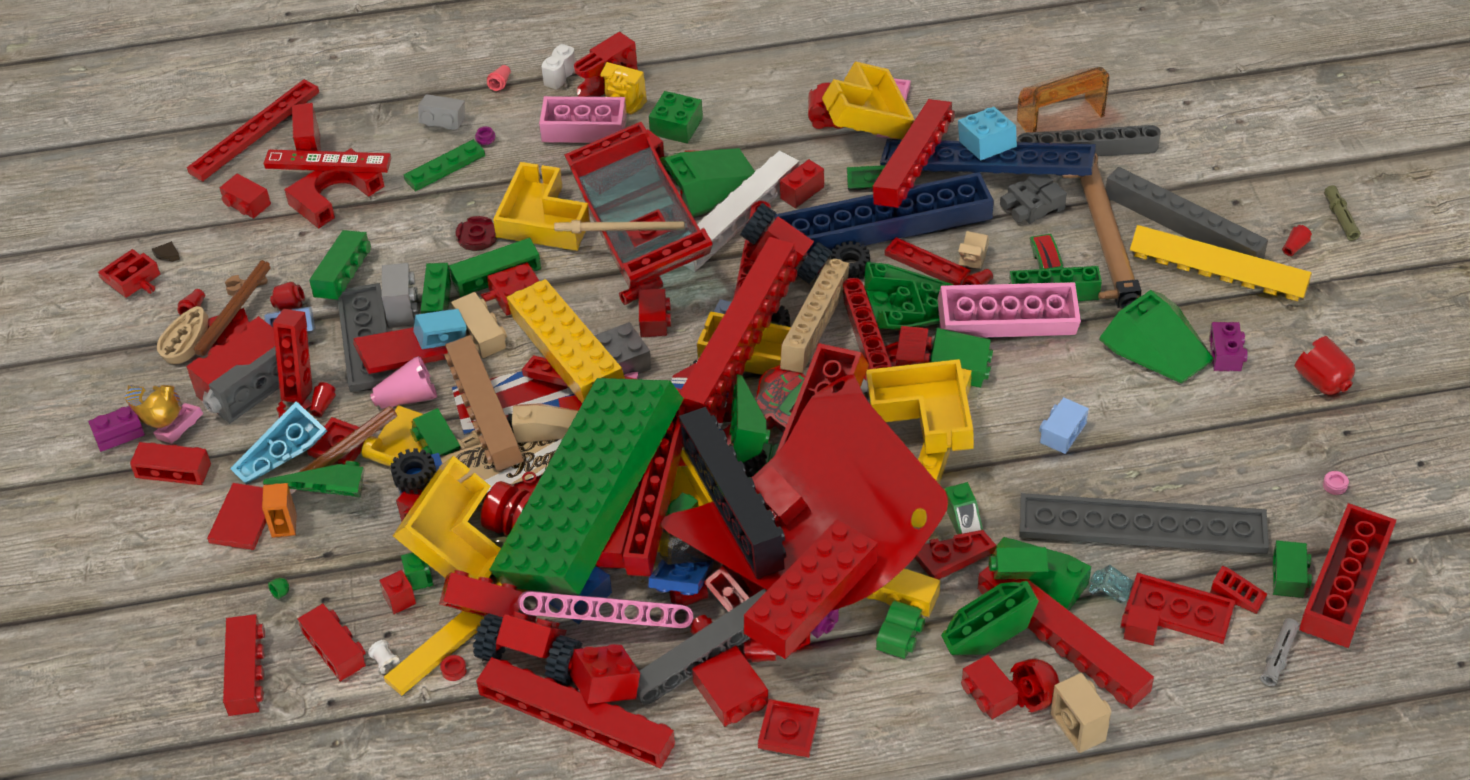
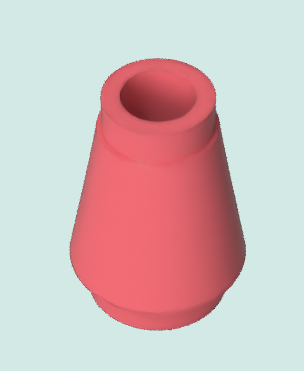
M502 65L490 73L487 77L488 87L494 91L504 89L511 73L510 68Z

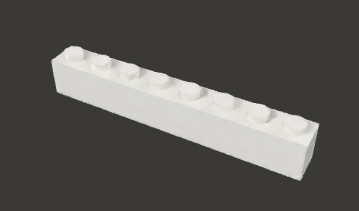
M778 151L761 168H758L751 177L744 180L741 186L734 192H731L722 203H719L712 212L704 216L697 225L700 230L705 228L712 240L711 252L683 266L693 272L698 270L745 227L750 218L751 207L755 202L766 201L770 204L780 194V180L799 167V160Z

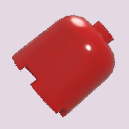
M1327 336L1321 337L1312 343L1314 348L1308 354L1303 352L1299 356L1294 367L1300 375L1323 394L1333 395L1340 391L1346 392L1353 385L1352 379L1355 375V364L1333 340Z

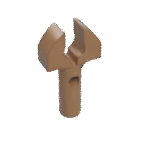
M239 275L228 278L225 281L227 294L234 296L245 280L240 279ZM266 276L263 278V280L259 283L258 286L268 283V279Z

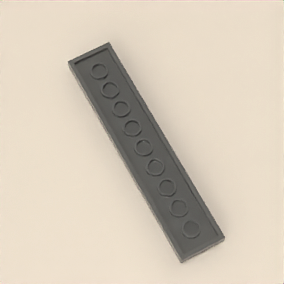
M1021 493L1019 537L1258 554H1268L1269 551L1267 509Z

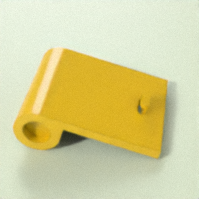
M398 405L395 409L397 417L385 425L378 437L370 436L365 440L362 446V456L391 467L393 458H399L398 453L406 454V449L413 452V448H418V452H420L422 446L419 441L416 442L413 439L410 429H412L413 419L423 414Z

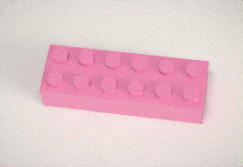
M1075 282L941 286L937 299L941 329L976 337L1076 335L1081 323Z

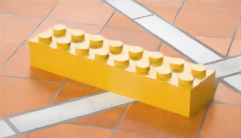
M546 279L506 297L512 318L581 403L585 400L597 378L625 379L622 367Z

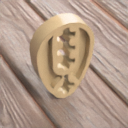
M196 306L183 313L160 336L157 342V351L167 363L180 364L195 355L194 347L208 329L209 317L202 307Z

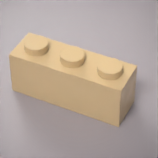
M473 292L451 302L452 309H459L467 326L466 336L471 335L482 359L506 349L505 339L507 334L503 326H498L494 313H489L483 298L480 299Z

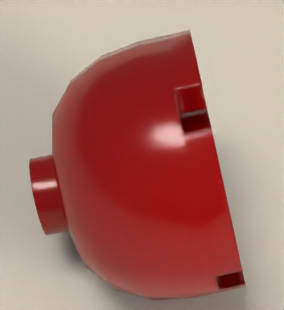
M1036 658L1015 663L1010 673L1013 672V680L1011 682L1019 691L1017 704L1021 708L1025 705L1029 709L1028 712L1031 713L1049 707L1053 700L1054 686L1060 683L1054 668L1048 662Z

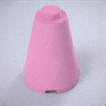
M418 356L376 385L370 396L375 406L385 409L388 406L396 407L398 405L433 400L437 398V392L434 384H431L429 378L431 376L423 360Z

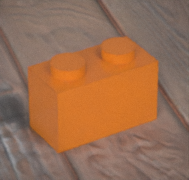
M288 483L264 485L262 509L271 537L296 535L297 512Z

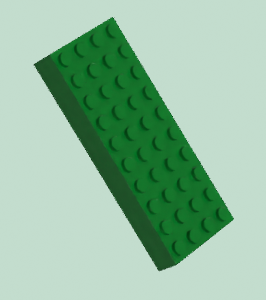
M597 378L489 569L501 584H511L516 586L517 589L580 595L684 399L670 380Z

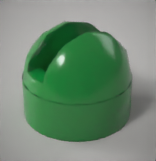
M280 577L268 582V588L274 598L280 599L289 592V583L286 579Z

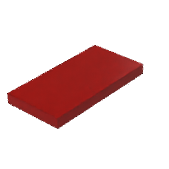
M414 327L357 337L353 340V345L368 374L401 368L418 356L423 360L424 364L446 360L444 354H447L448 351L446 346L421 349L413 332Z
M1137 572L1124 614L1129 613L1130 604L1161 611L1158 626L1224 644L1236 600Z

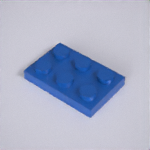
M665 554L649 577L648 588H656L659 592L680 591L683 595L698 594L704 581L713 570L714 559Z

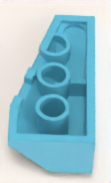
M295 402L230 469L245 484H248L310 449L328 430L299 403Z

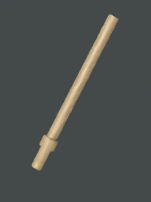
M572 220V222L554 223V230L572 231V233H581L582 231L685 230V222H581V220Z

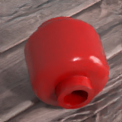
M287 282L274 287L270 301L272 306L279 311L283 309H299L303 301H305V295L300 285H296L294 282Z

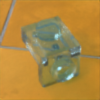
M1108 565L1102 570L1098 569L1094 572L1090 580L1092 584L1089 592L1095 594L1102 590L1119 603H1122L1128 598L1133 580L1113 566Z

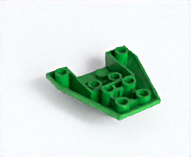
M740 148L680 152L659 158L667 174L672 175L682 190V199L693 217L715 209L719 203H722L731 192H734L741 186L744 180H747L755 172Z
M866 263L864 288L878 329L901 330V326L920 328L940 323L937 300L941 286H952L953 284L890 264Z
M1149 290L1120 310L1099 338L1115 354L1181 384L1214 359L1181 309L1165 295L1153 290Z

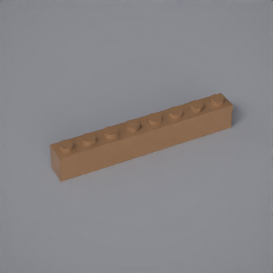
M471 335L445 344L448 351L447 354H444L445 359L450 367L453 379L456 380L455 383L465 407H468L466 409L470 420H476L472 424L476 434H481L478 438L482 449H488L484 451L488 463H494L496 471H500L523 462L518 443Z

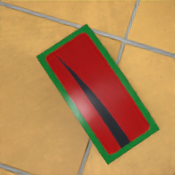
M1052 234L1029 238L1034 258H1037L1039 269L1064 268Z

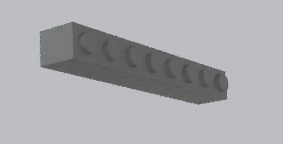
M1119 166L1107 177L1105 189L1110 200L1189 239L1264 259L1268 239Z

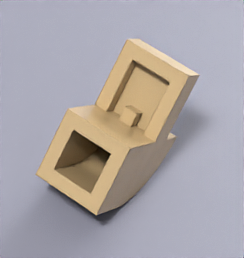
M966 231L964 243H960L958 251L960 254L959 265L977 269L982 268L989 245L988 235Z

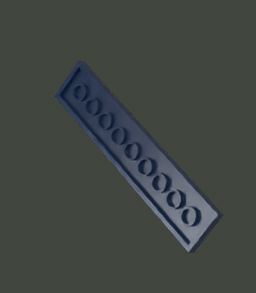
M902 139L886 140L880 166L888 163ZM941 140L922 171L1086 176L1092 175L1096 144L1017 142V147L979 160L959 141Z

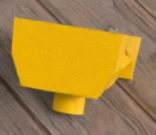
M609 62L606 63L600 74L605 79V97H625L626 113L632 115L647 102L644 72Z

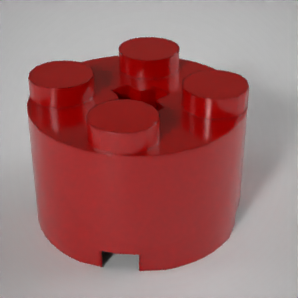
M829 82L817 85V88L813 91L811 89L808 94V118L816 129L823 127L843 128L834 125L829 111L822 100L823 95L831 84Z

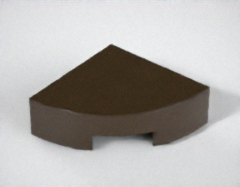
M172 241L152 248L153 255L157 259L180 260Z

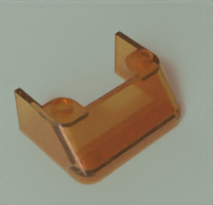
M1103 67L1084 68L1023 88L1018 98L1017 122L1026 133L1037 132L1040 107L1085 93V99L1101 118L1105 117L1109 73Z

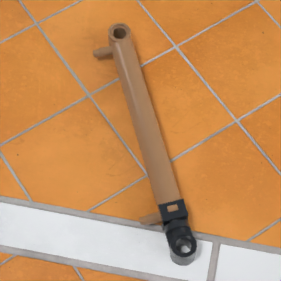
M1095 153L1092 175H1062V178H1080L1115 289L1100 292L1098 297L1099 299L1106 300L1115 299L1117 308L1122 310L1141 297L1142 290L1138 279L1135 280L1098 167V156Z

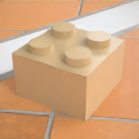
M1082 673L1054 686L1051 715L1080 754L1106 741L1111 708L1105 700L1099 697L1094 684L1090 680L1087 681Z

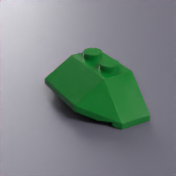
M1022 581L1021 583H1000L959 609L950 621L947 630H944L941 636L951 655H985L1028 628L1039 600L1027 581Z

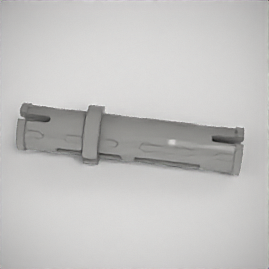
M1287 618L1284 620L1273 650L1266 657V666L1260 677L1265 685L1275 686L1281 670L1287 665V655L1300 627L1299 623L1294 619ZM1276 658H1279L1276 666H1274Z

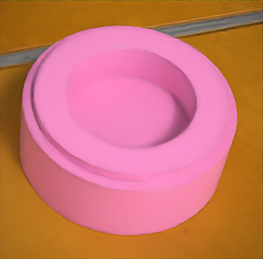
M1339 471L1328 472L1323 481L1324 489L1333 495L1345 493L1349 484L1348 477Z

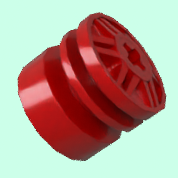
M503 481L496 482L491 487L483 503L481 511L482 527L498 534L504 532V535L508 537L533 492H529L526 489L518 490L516 486Z

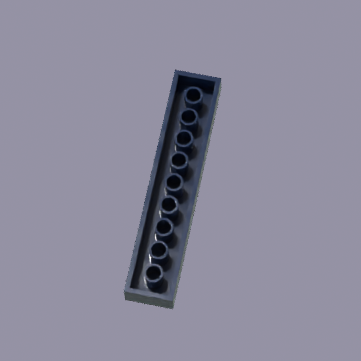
M978 172L915 185L913 188H910L907 198L902 201L899 208L875 205L873 194L779 213L775 215L774 221L779 216L813 240V244L807 251L809 255L818 242L832 251L833 248L836 249L838 244L842 247L843 242L846 245H849V241H853V245L858 242L861 247L862 245L866 246L894 240L896 237L900 239L990 220L993 218L994 200L981 173Z

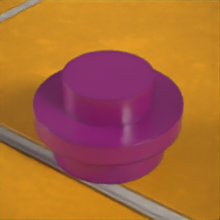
M483 126L477 130L475 139L479 144L488 145L495 141L496 135L492 128Z

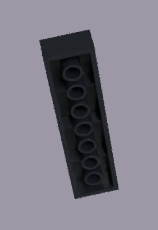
M706 407L680 415L679 422L683 450L756 579L784 570V558L787 557L782 541H785L784 532L780 526L777 527L775 525L772 511L770 509L766 510L761 493H756L753 479L751 477L747 478L744 464L742 461H737L734 447L727 444L725 432L718 429L716 417L710 415Z

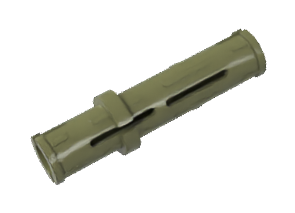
M1335 185L1325 188L1324 195L1330 203V210L1336 214L1349 241L1358 239L1361 232L1347 209L1346 200L1341 197Z

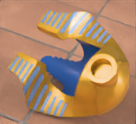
M128 385V392L124 398L131 409L138 415L140 422L151 427L163 428L169 426L178 416L182 406L174 386H153L152 389L155 391L143 402L142 395L146 391L144 387Z

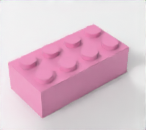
M544 96L539 122L542 142L592 143L625 129L627 117L625 97Z

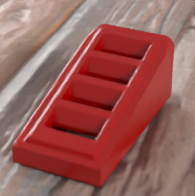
M1222 566L1213 580L1210 591L1212 594L1236 600L1235 605L1255 614L1258 613L1267 597L1266 592L1225 566ZM1242 591L1246 592L1244 597L1240 595ZM1252 595L1256 597L1254 602L1249 601Z

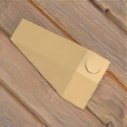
M541 403L515 405L512 412V427L517 443L563 439L578 410Z

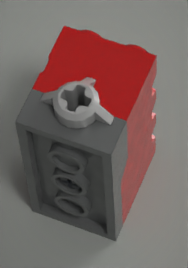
M259 316L247 323L242 333L235 332L230 335L226 340V344L223 346L216 345L211 348L206 358L199 357L186 366L196 396L203 401L207 410L211 413H217L229 424L280 388L274 330L270 324Z

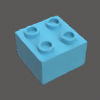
M995 107L986 108L984 111L958 120L959 142L979 160L1017 147L1016 125Z

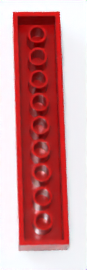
M772 237L768 238L679 392L684 398L680 406L685 407L686 413L706 407L710 415H714L717 419L719 409L722 410L725 407L726 396L733 392L737 375L743 374L745 363L747 360H751L755 345L760 344L764 329L769 328L773 313H777L782 297H786L790 283L796 279L797 269H795L797 254H795L794 243Z

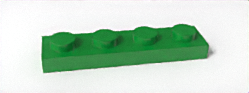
M472 139L403 174L404 180L416 192L484 157L485 151Z

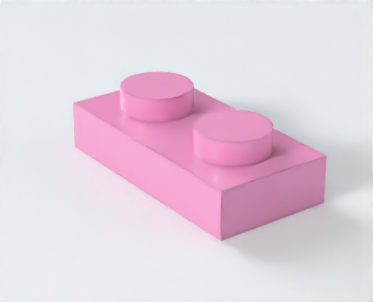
M184 403L178 416L169 426L158 428L153 433L158 440L172 444L190 426L196 423L197 419L203 415L200 407Z

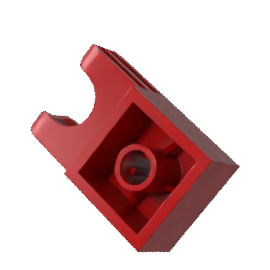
M619 31L591 48L588 55L576 61L574 72L585 79L577 87V97H600L605 94V79L600 74L607 62L638 70L635 41Z

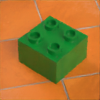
M664 91L649 115L650 131L657 137L688 144L703 119L702 99Z

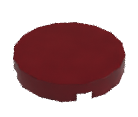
M472 216L467 218L466 222L459 223L456 228L458 244L464 249L479 251L491 247L497 240L492 219L484 216Z

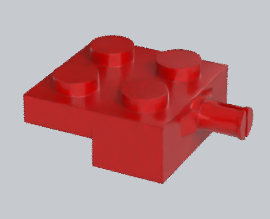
M133 249L98 271L100 279L125 298L140 288L151 294L155 291V286L149 282L161 275L157 262L145 253L139 254Z
M527 262L489 275L488 288L490 291L481 294V299L483 298L485 302L496 299L505 315L508 316L511 315V311L506 297L514 294L516 291L534 285V283L540 280Z

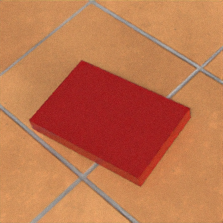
M232 483L207 537L210 544L250 550L255 549L266 524L262 509L263 487Z

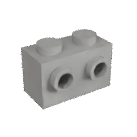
M426 94L418 105L419 123L426 124L427 126L445 127L449 130L458 129L465 119V100Z

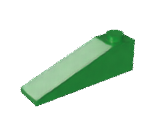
M737 375L732 393V420L729 432L731 444L729 446L732 445L734 447L737 461H742L743 463L762 452L763 445L768 444L770 430L766 429V419L742 375Z

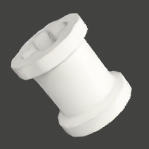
M386 640L375 642L368 650L369 656L376 660L379 670L383 674L389 673L400 664L398 656L393 655L389 649L390 644Z

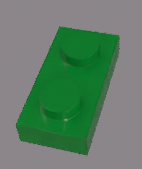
M886 165L847 167V189L873 187L875 179L879 177Z

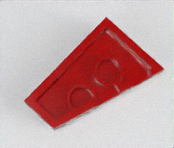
M984 530L957 534L954 535L953 539L939 541L938 538L931 539L929 543L924 544L915 556V560L930 577L940 580L993 554L997 545Z

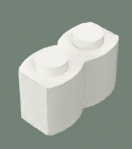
M561 44L553 50L552 56L544 60L542 63L544 86L558 89L563 86L566 78L574 73L576 61L573 47Z

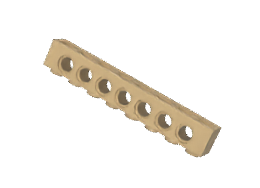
M840 259L827 260L782 344L780 369L804 372L843 295V282L848 279L849 263L843 262Z

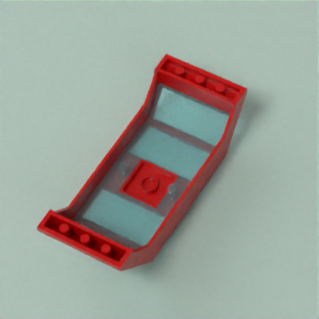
M638 122L564 154L585 203H588L589 212L594 222H685V230L599 231L629 289L710 254L713 246L712 240L705 228L700 230L664 169L642 122Z

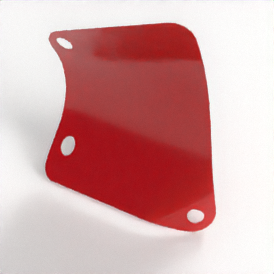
M850 374L835 380L811 397L788 440L776 455L751 477L754 481L769 466H772L802 496L808 505L787 526L781 520L775 521V525L782 528L785 536V541H782L787 557L784 558V570L756 579L713 501L696 508L667 515L661 521V525L668 533L768 590L826 529L838 519L878 542L877 563L831 610L833 611L868 597L895 578L915 558L941 522L947 511L948 498L940 484L870 405L855 375ZM845 381L840 391L832 393L831 388L835 384ZM765 504L766 510H769L770 508ZM922 508L927 514L926 523L922 528L916 529L912 525L911 518L915 510Z

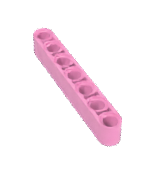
M526 591L518 598L519 609L528 615L673 628H686L693 621L691 609L680 604ZM528 596H534L537 601L535 608L532 610H526L523 606V601ZM554 598H559L562 602V607L557 612H551L549 609V602ZM579 600H583L587 604V609L583 614H576L574 611V605ZM608 602L612 607L610 615L603 617L599 613V608L603 603ZM629 605H634L637 609V613L632 619L626 618L624 614L625 608ZM654 607H658L661 610V617L657 621H652L649 615ZM683 609L686 613V619L682 623H677L674 615L678 610Z

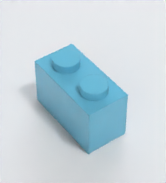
M459 309L415 315L413 332L421 349L445 346V344L464 338L467 326Z

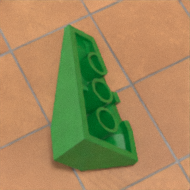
M346 461L345 465L337 464L267 478L263 480V484L288 483L289 489L361 498L365 469L364 467H359V462Z
M1003 537L997 544V548L1039 547L1007 537ZM1046 549L1048 573L1044 579L1028 580L1067 610H1070L1089 585L1092 566L1071 555Z

